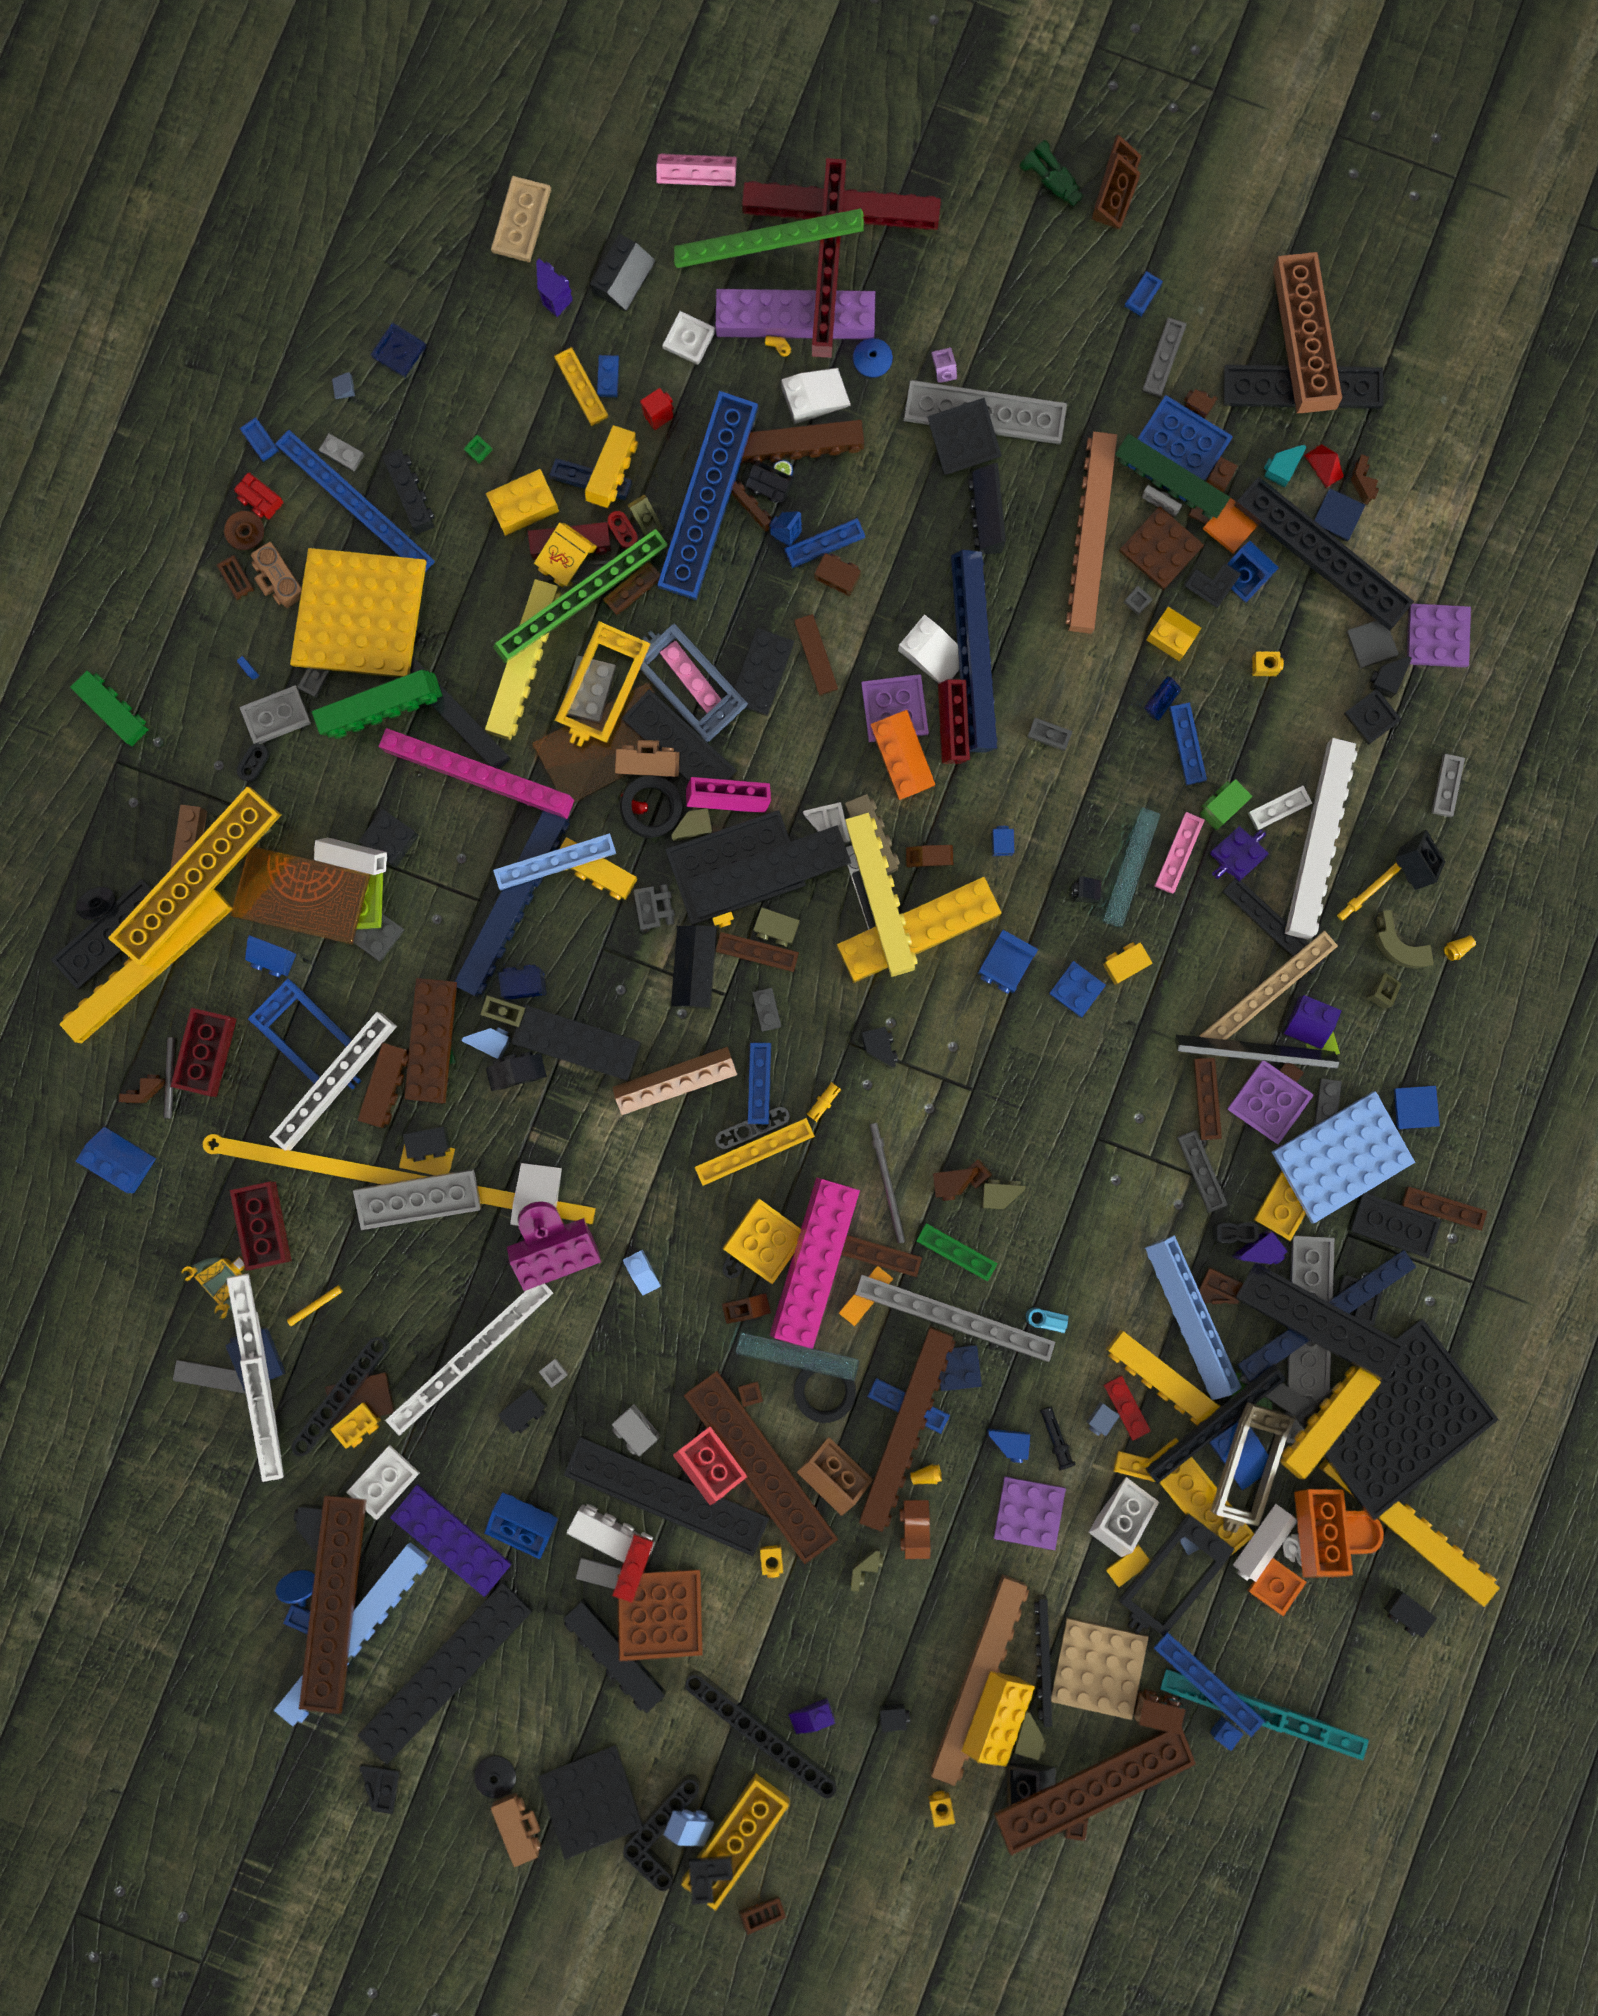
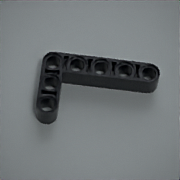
M694 1774L686 1775L642 1822L644 1828L633 1832L624 1845L623 1856L659 1891H667L671 1887L674 1874L672 1869L649 1847L666 1830L673 1811H683L697 1796L700 1781ZM691 1782L696 1788L688 1790L685 1788V1784ZM673 1798H678L681 1801V1804L679 1806L672 1805L671 1800ZM658 1814H664L667 1817V1820L663 1822L659 1821L656 1818V1816ZM646 1829L650 1830L653 1833V1835L651 1837H645L642 1834V1831ZM634 1845L639 1851L632 1853L628 1850V1847ZM645 1860H650L653 1862L654 1865L652 1867H646L644 1866L643 1862ZM666 1875L669 1878V1880L667 1882H662L659 1880L658 1876Z

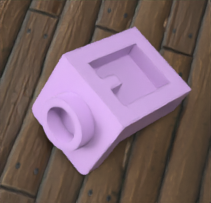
M948 348L932 352L937 382L941 383L957 379L956 362L952 349Z

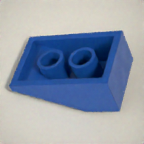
M1241 1417L1209 1442L1224 1466ZM1249 1427L1233 1478L1242 1491L1263 1476L1269 1457L1251 1427Z

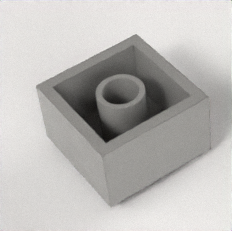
M635 1404L612 1424L614 1427L612 1430L619 1439L622 1437L628 1443L626 1447L633 1455L637 1453L640 1456L661 1435Z

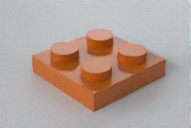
M1272 1558L1257 1581H1253L1248 1591L1284 1616L1307 1582Z

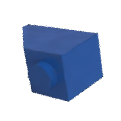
M987 1429L988 1435L1006 1457L1011 1458V1462L1023 1463V1459L1028 1460L1030 1434L1028 1432Z

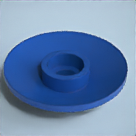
M876 338L866 339L855 348L853 362L856 369L862 375L879 377L889 370L892 364V352L884 341ZM876 353L877 356L872 358L869 354Z

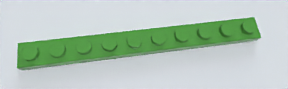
M860 208L674 246V265L680 268L864 231L863 211Z

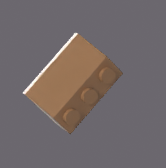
M830 1437L819 1446L797 1471L841 1516L856 1504L873 1481Z

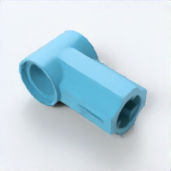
M1033 1307L1026 1312V1321L1034 1327L1065 1333L1068 1325V1315ZM1039 1312L1041 1315L1040 1321L1033 1323L1031 1319L1032 1314Z

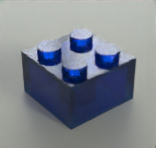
M526 965L523 970H518L516 967L504 968V972H499L501 997L506 1000L547 995L544 971L536 967V965Z

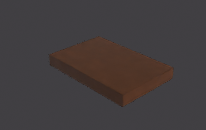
M386 1372L368 1376L335 1420L333 1427L363 1402L376 1417L395 1412ZM358 1379L351 1380L350 1382L356 1384ZM336 1384L325 1387L327 1396ZM341 1390L337 1392V1398L340 1401L345 1399V1394Z

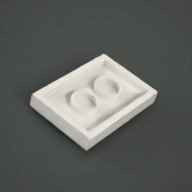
M389 1445L346 1493L352 1498L367 1499L365 1510L375 1520H378L420 1472Z

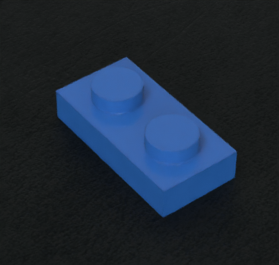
M599 355L598 397H618L619 356Z

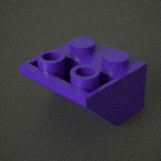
M538 259L536 261L537 286L542 305L558 317L573 301L569 281L562 274L560 276L556 274L551 264L548 262L544 263Z

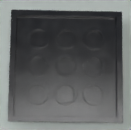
M617 1745L538 1776L564 1860L644 1828Z

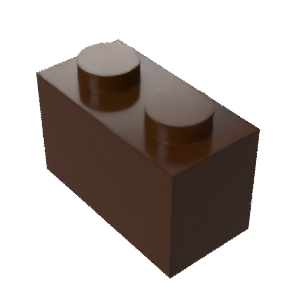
M825 553L814 574V580L850 597L860 578L861 570L853 563L848 562L847 564L841 561V558L835 554L828 555Z

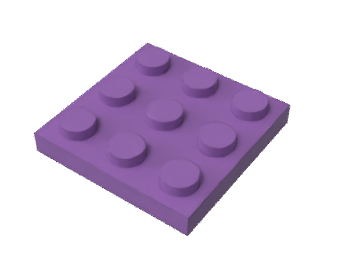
M1412 604L1409 607L1407 657H1412L1410 664L1468 667L1471 607Z
M921 674L861 682L869 742L875 741L869 724L905 710L908 711L916 735L923 736L929 734Z
M1261 1060L1227 1110L1276 1144H1279L1314 1095L1266 1061Z
M1004 1476L993 1538L1055 1550L1066 1488Z

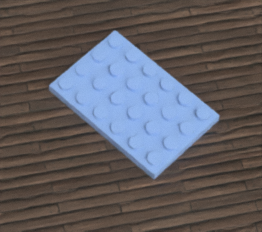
M1376 1091L1369 1093L1272 1151L1273 1156L1311 1223H1316L1415 1163Z

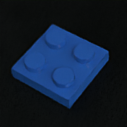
M1073 961L1049 995L1082 1018L1106 985Z

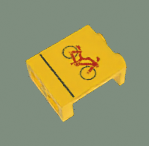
M559 523L534 564L539 567L538 571L542 574L554 577V582L563 588L565 586L572 587L574 583L571 580L587 554L593 553L597 546L567 524Z

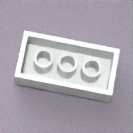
M582 1504L567 1531V1534L623 1563L625 1562L634 1534L650 1540L653 1539L647 1533L642 1532L639 1534L635 1532V1528L627 1523L622 1525L616 1522V1518L610 1514L605 1513V1515L598 1513V1509L590 1504L586 1506Z

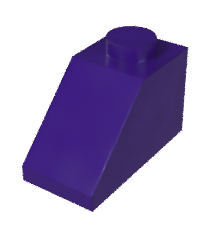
M827 1698L789 1713L796 1734L816 1732L835 1724V1717Z

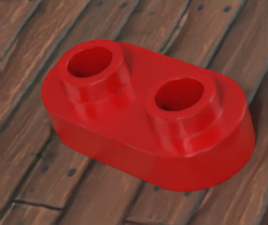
M612 512L608 517L609 528L620 546L628 549L638 542L637 533L623 512ZM618 520L622 522L619 526L615 525V522ZM627 537L632 538L630 542H625Z

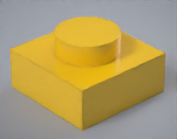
M730 911L712 919L715 926L719 925L722 928L730 925V920L734 918Z

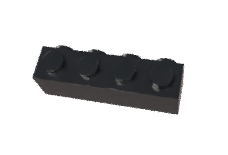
M398 449L382 456L415 533L418 535L435 528L432 519H435L431 507H426L425 501H427L423 489L419 490L417 486L420 481L416 472H411L409 466L412 465L409 455H404L402 450Z

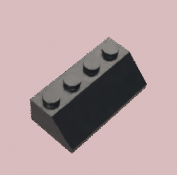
M993 463L972 471L971 478L968 479V489L973 494V498H970V509L974 510L975 517H972V529H976L977 537H974V548L982 552V555L1002 553L1006 542L998 463Z
M700 925L677 926L671 997L672 1007L711 1009L717 927Z

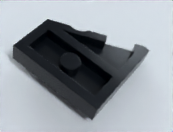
M361 1764L359 1770L360 1773L362 1772L365 1781L364 1786L370 1798L371 1810L393 1814L401 1770Z

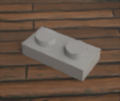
M328 434L319 449L320 453L355 472L364 457L363 452L331 434Z

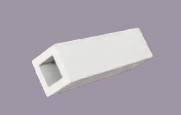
M332 838L315 840L314 860L375 875L386 872L387 852Z
M1275 1504L1233 1564V1566L1239 1569L1237 1574L1245 1580L1251 1578L1257 1581L1296 1525L1297 1519Z

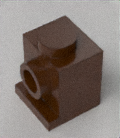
M1190 390L1184 399L1187 402L1185 407L1205 419L1214 406L1217 397L1214 396L1211 399L1202 390Z

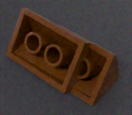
M1120 135L1115 137L1092 216V220L1117 229H1121L1141 173L1137 170L1142 156Z

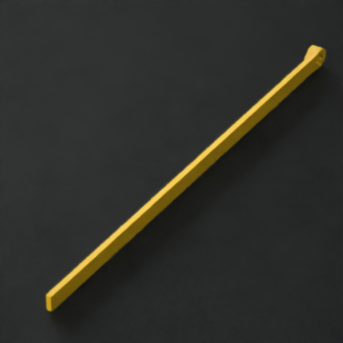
M210 1134L203 1141V1148L209 1154H223L376 1184H388L428 1177L222 1138L218 1134ZM215 1138L219 1146L212 1150L209 1143ZM478 1186L482 1204L509 1209L513 1208L515 1193ZM557 1201V1210L562 1219L577 1221L584 1218L586 1223L593 1224L596 1208Z

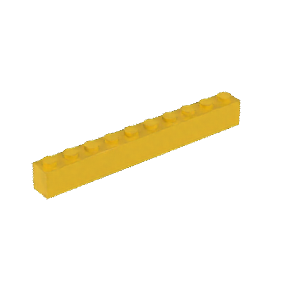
M213 889L145 965L139 966L129 958L120 971L113 972L109 976L110 980L94 989L93 995L80 1001L79 1007L75 1011L68 1012L59 1025L74 1042L83 1043L231 912L233 908L218 891Z
M1325 1458L1319 1468L1353 1496ZM1398 1501L1378 1517L1483 1607L1500 1589L1495 1584L1496 1579L1488 1572L1483 1574L1478 1570L1479 1564L1471 1558L1469 1560L1462 1556L1464 1552L1455 1544L1451 1547L1446 1542L1448 1538L1439 1531L1435 1533L1431 1530L1430 1527L1432 1525L1423 1517L1421 1519L1417 1518L1414 1515L1416 1511L1408 1504L1403 1506Z

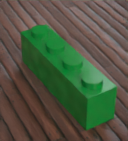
M87 670L70 688L127 744L133 746L149 730L144 725L146 721L139 714L134 715L131 712L133 708L126 701L123 700L121 702L117 698L119 694L110 686L106 688L102 684L105 680L97 673L92 674Z

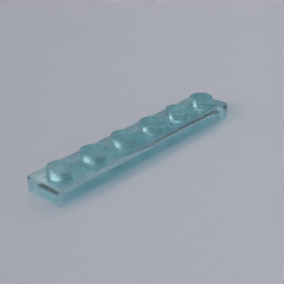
M1145 808L1140 809L1102 922L1120 928L1123 927L1161 815L1160 813Z
M741 1333L736 1353L739 1355L855 1381L860 1362L859 1359Z

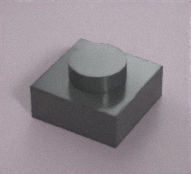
M1137 586L1123 603L1139 615L1152 601V598Z

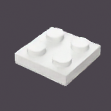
M680 311L662 346L663 349L699 365L716 330L715 327Z

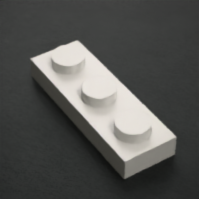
M1301 786L1250 811L1248 814L1258 831L1311 805L1312 801L1304 786Z

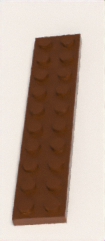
M715 1371L684 1394V1397L707 1428L711 1427L745 1472L747 1478L744 1479L804 1564L838 1540L835 1533L718 1371Z
M324 1496L299 1702L300 1710L342 1713L367 1499Z
M1182 1728L1180 1735L1162 1731L994 1813L1008 1853L1012 1856L1196 1765Z

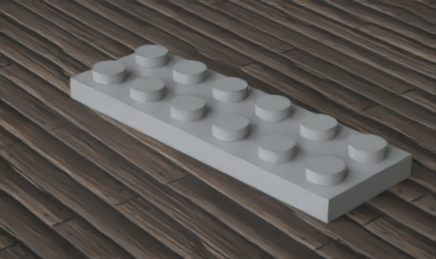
M474 1169L353 1190L361 1230L482 1209Z

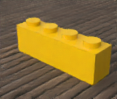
M612 426L585 489L586 501L609 508L611 501H615L617 486L622 485L624 479L623 472L629 468L631 453H635L638 446L635 432Z
M566 837L560 849L578 843ZM604 858L570 868L575 871V876L584 881L586 878L593 881L591 885L601 891L603 888L610 891L609 895L617 900L621 898L626 900L638 880L636 876Z

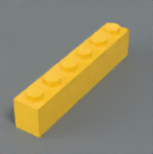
M1120 1330L1106 1348L1110 1352L1108 1356L1116 1363L1121 1361L1127 1365L1124 1368L1133 1376L1136 1373L1143 1378L1141 1382L1151 1389L1154 1386L1159 1390L1157 1395L1166 1402L1169 1399L1175 1403L1174 1408L1182 1414L1187 1412L1191 1415L1190 1420L1197 1426L1220 1408L1218 1404L1124 1331Z
M1357 1366L1350 1367L1345 1373L1346 1378L1342 1383L1339 1382L1332 1391L1334 1393L1332 1396L1326 1398L1321 1403V1410L1317 1415L1314 1414L1307 1421L1308 1426L1304 1431L1298 1432L1294 1438L1296 1441L1291 1447L1288 1446L1283 1451V1458L1279 1462L1296 1477L1305 1479L1379 1386L1381 1381Z

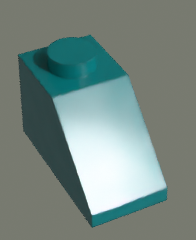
M1301 445L1276 453L1273 459L1269 458L1264 466V469L1267 470L1264 477L1285 487L1307 446Z

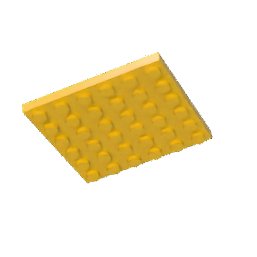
M308 548L290 665L294 667L399 678L409 675L426 561L424 559Z

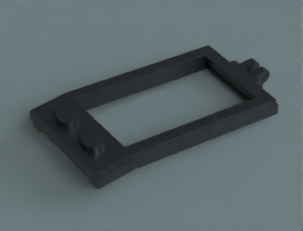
M1187 1513L1173 1533L1119 1597L1118 1601L1132 1611L1129 1615L1131 1620L1127 1627L1132 1629L1137 1623L1138 1625L1135 1627L1134 1632L1139 1634L1143 1628L1147 1630L1151 1626L1164 1636L1222 1568L1235 1549ZM1185 1536L1214 1560L1161 1624L1131 1601V1599L1181 1538Z

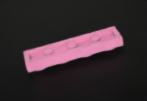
M676 640L660 652V655L706 714L722 700Z
M1185 812L1154 887L1174 894L1204 819Z

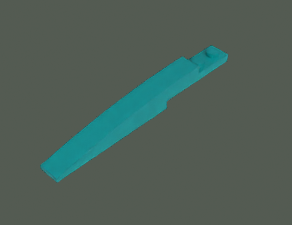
M1166 1669L1160 1690L1222 1711L1184 1675ZM1232 1690L1265 1720L1261 1726L1280 1733L1284 1732L1360 1760L1364 1759L1369 1743L1368 1738L1334 1727L1319 1719Z

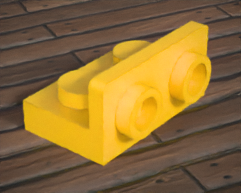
M363 1402L330 1430L345 1449L350 1446L355 1448L363 1441L361 1437L368 1432L370 1435L379 1428L377 1423L381 1419L379 1417L376 1418Z

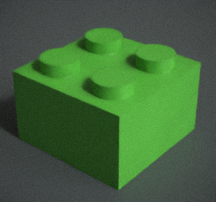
M1236 779L1232 783L1227 781L1215 792L1218 795L1217 797L1213 794L1201 806L1203 810L1199 814L1215 830H1218L1253 796Z

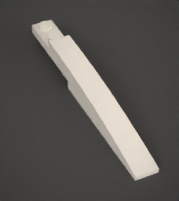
M249 1273L231 1276L227 1278L262 1482L284 1478L277 1426L258 1312L255 1310Z
M546 1284L526 1290L385 1421L400 1436L527 1319L553 1292Z

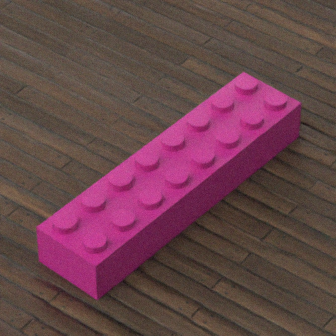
M816 1177L801 1232L797 1240V1246L769 1334L773 1338L813 1349L860 1190Z

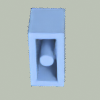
M683 1809V1811H673L664 1836L677 1845L705 1846L714 1822L707 1818L708 1814L701 1810H696V1812Z

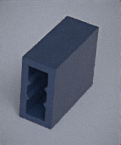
M260 1326L269 1380L286 1374L268 1328L262 1329ZM236 1336L231 1338V1343L225 1346L242 1388L246 1391L240 1363L241 1354Z

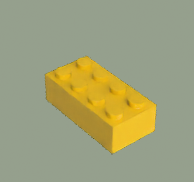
M990 1671L962 1752L977 1762L1006 1767L1035 1687L1017 1676Z

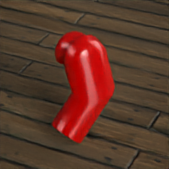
M632 800L633 813L641 815L648 811V804L646 802Z

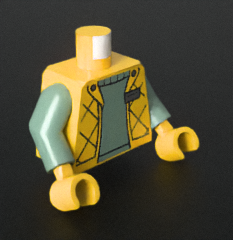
M241 1256L234 1262H231L228 1258L214 1257L204 1259L192 1267L187 1266L181 1273L185 1271L190 1273V1276L185 1279L186 1281L191 1280L194 1274H197L195 1276L196 1280L219 1304L216 1306L214 1313H217L218 1310H223L224 1313L220 1318L224 1319L227 1316L228 1310L232 1309L227 1278L243 1275L241 1271L245 1266Z

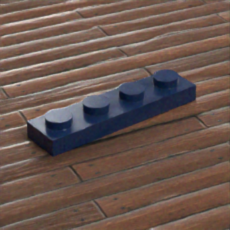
M555 459L550 479L586 489L594 469ZM624 478L622 485L617 486L616 498L627 499L632 485L631 479Z

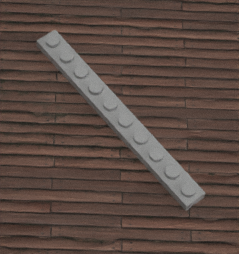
M861 1275L855 1292L856 1296L1046 1362L1050 1361L1055 1345L1054 1341Z

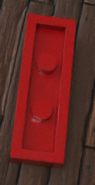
M1120 1375L1103 1384L1131 1440L1133 1441L1149 1433L1151 1430L1123 1377Z
M634 1534L612 1596L631 1603L633 1602L654 1543L653 1540Z

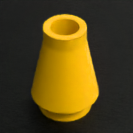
M1469 935L1447 943L1444 947V953L1451 961L1459 960L1476 945V942Z
M931 1464L911 1472L913 1485L938 1484V1482L942 1481L939 1465Z

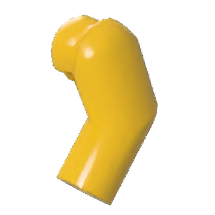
M766 335L765 346L775 347L783 357L790 354L791 347L785 338Z

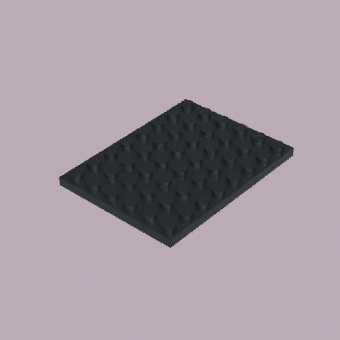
M1419 1319L1395 1338L1405 1344L1406 1347L1388 1381L1385 1383L1378 1379L1381 1381L1379 1386L1324 1454L1326 1460L1371 1520H1376L1499 1420L1423 1319ZM1333 1388L1295 1417L1304 1430L1308 1426L1307 1421L1314 1414L1317 1415L1321 1410V1403L1326 1398L1332 1396L1334 1393L1332 1391Z

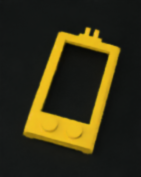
M598 621L590 643L555 718V721L571 727L569 731L572 734L570 743L574 744L576 738L579 737L577 746L581 747L584 740L588 741L590 736L606 743L608 742L648 652L650 643ZM599 644L634 659L602 732L566 717Z

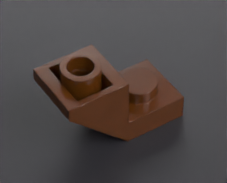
M1361 454L1356 461L1351 481L1363 504L1368 505L1372 499L1375 500L1379 488L1376 487L1378 480L1366 476L1370 466L1367 464L1369 457Z
M953 845L906 847L907 867L953 865Z
M148 1074L147 1078H140V1093L137 1090H126V1094H119V1102L146 1103L165 1085V1079H160V1075Z

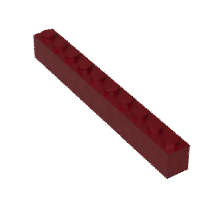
M826 158L822 216L843 212L846 159ZM841 236L820 240L812 338L813 357L832 358Z
M744 182L743 214L800 219L821 217L824 189L816 186L799 187L796 184L785 186L778 183ZM849 189L847 191L844 190L843 212L861 208L864 224L938 230L941 198H936L935 196L917 197L914 194H907L905 196L897 195L893 192L886 194L877 193L876 191L858 192L855 189Z

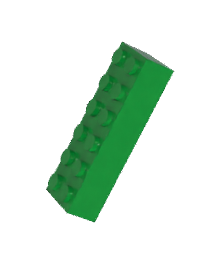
M419 670L312 711L319 734L338 739L346 736V732L351 730L353 732L363 730L367 724H379L383 722V718L398 717L402 711L407 710L410 712L417 710L419 705L426 703V705L437 702V698L442 697V693L435 673Z

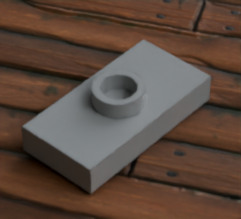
M1147 485L1141 496L1151 504L1162 507L1173 517H1176L1182 504L1171 499L1168 493L1164 491L1159 492Z

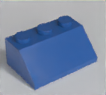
M103 1127L85 1145L76 1162L124 1192L135 1193L156 1158L107 1127Z
M502 1492L491 1513L484 1534L541 1559L558 1518Z

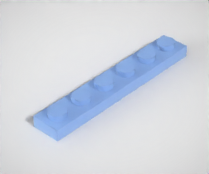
M609 833L493 871L499 890H503L614 855L616 851Z

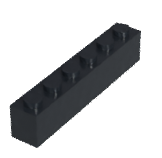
M584 1598L564 1616L565 1627L570 1632L574 1631L577 1634L579 1643L584 1648L588 1647L592 1651L593 1659L598 1664L602 1663L607 1668L605 1671L611 1679L615 1678L620 1683L619 1687L626 1695L630 1694L634 1699V1705L640 1711L649 1712L665 1697V1689L639 1660H619L618 1636Z

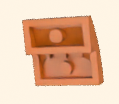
M1230 498L1219 517L1210 519L1203 530L1234 554L1257 528L1258 524L1235 507L1236 502Z

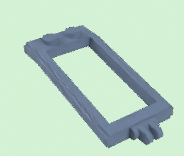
M675 624L671 625L662 635L659 633L655 635L650 630L648 634L652 639L649 640L646 636L642 638L650 643V647L640 670L706 742L712 740L748 703ZM675 638L682 643L727 692V695L700 721L648 666Z

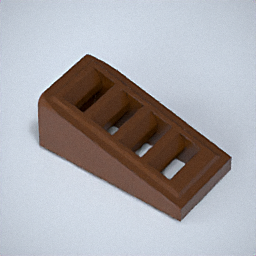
M779 1897L738 1912L747 1935L786 1918ZM772 1905H775L778 1914L776 1916L773 1914ZM765 1908H767L770 1917L766 1919L763 1911ZM756 1912H759L762 1921L758 1922ZM750 1915H751V1918H752V1921H753V1924H751V1925H750L749 1920H748V1918H747V1916H750Z

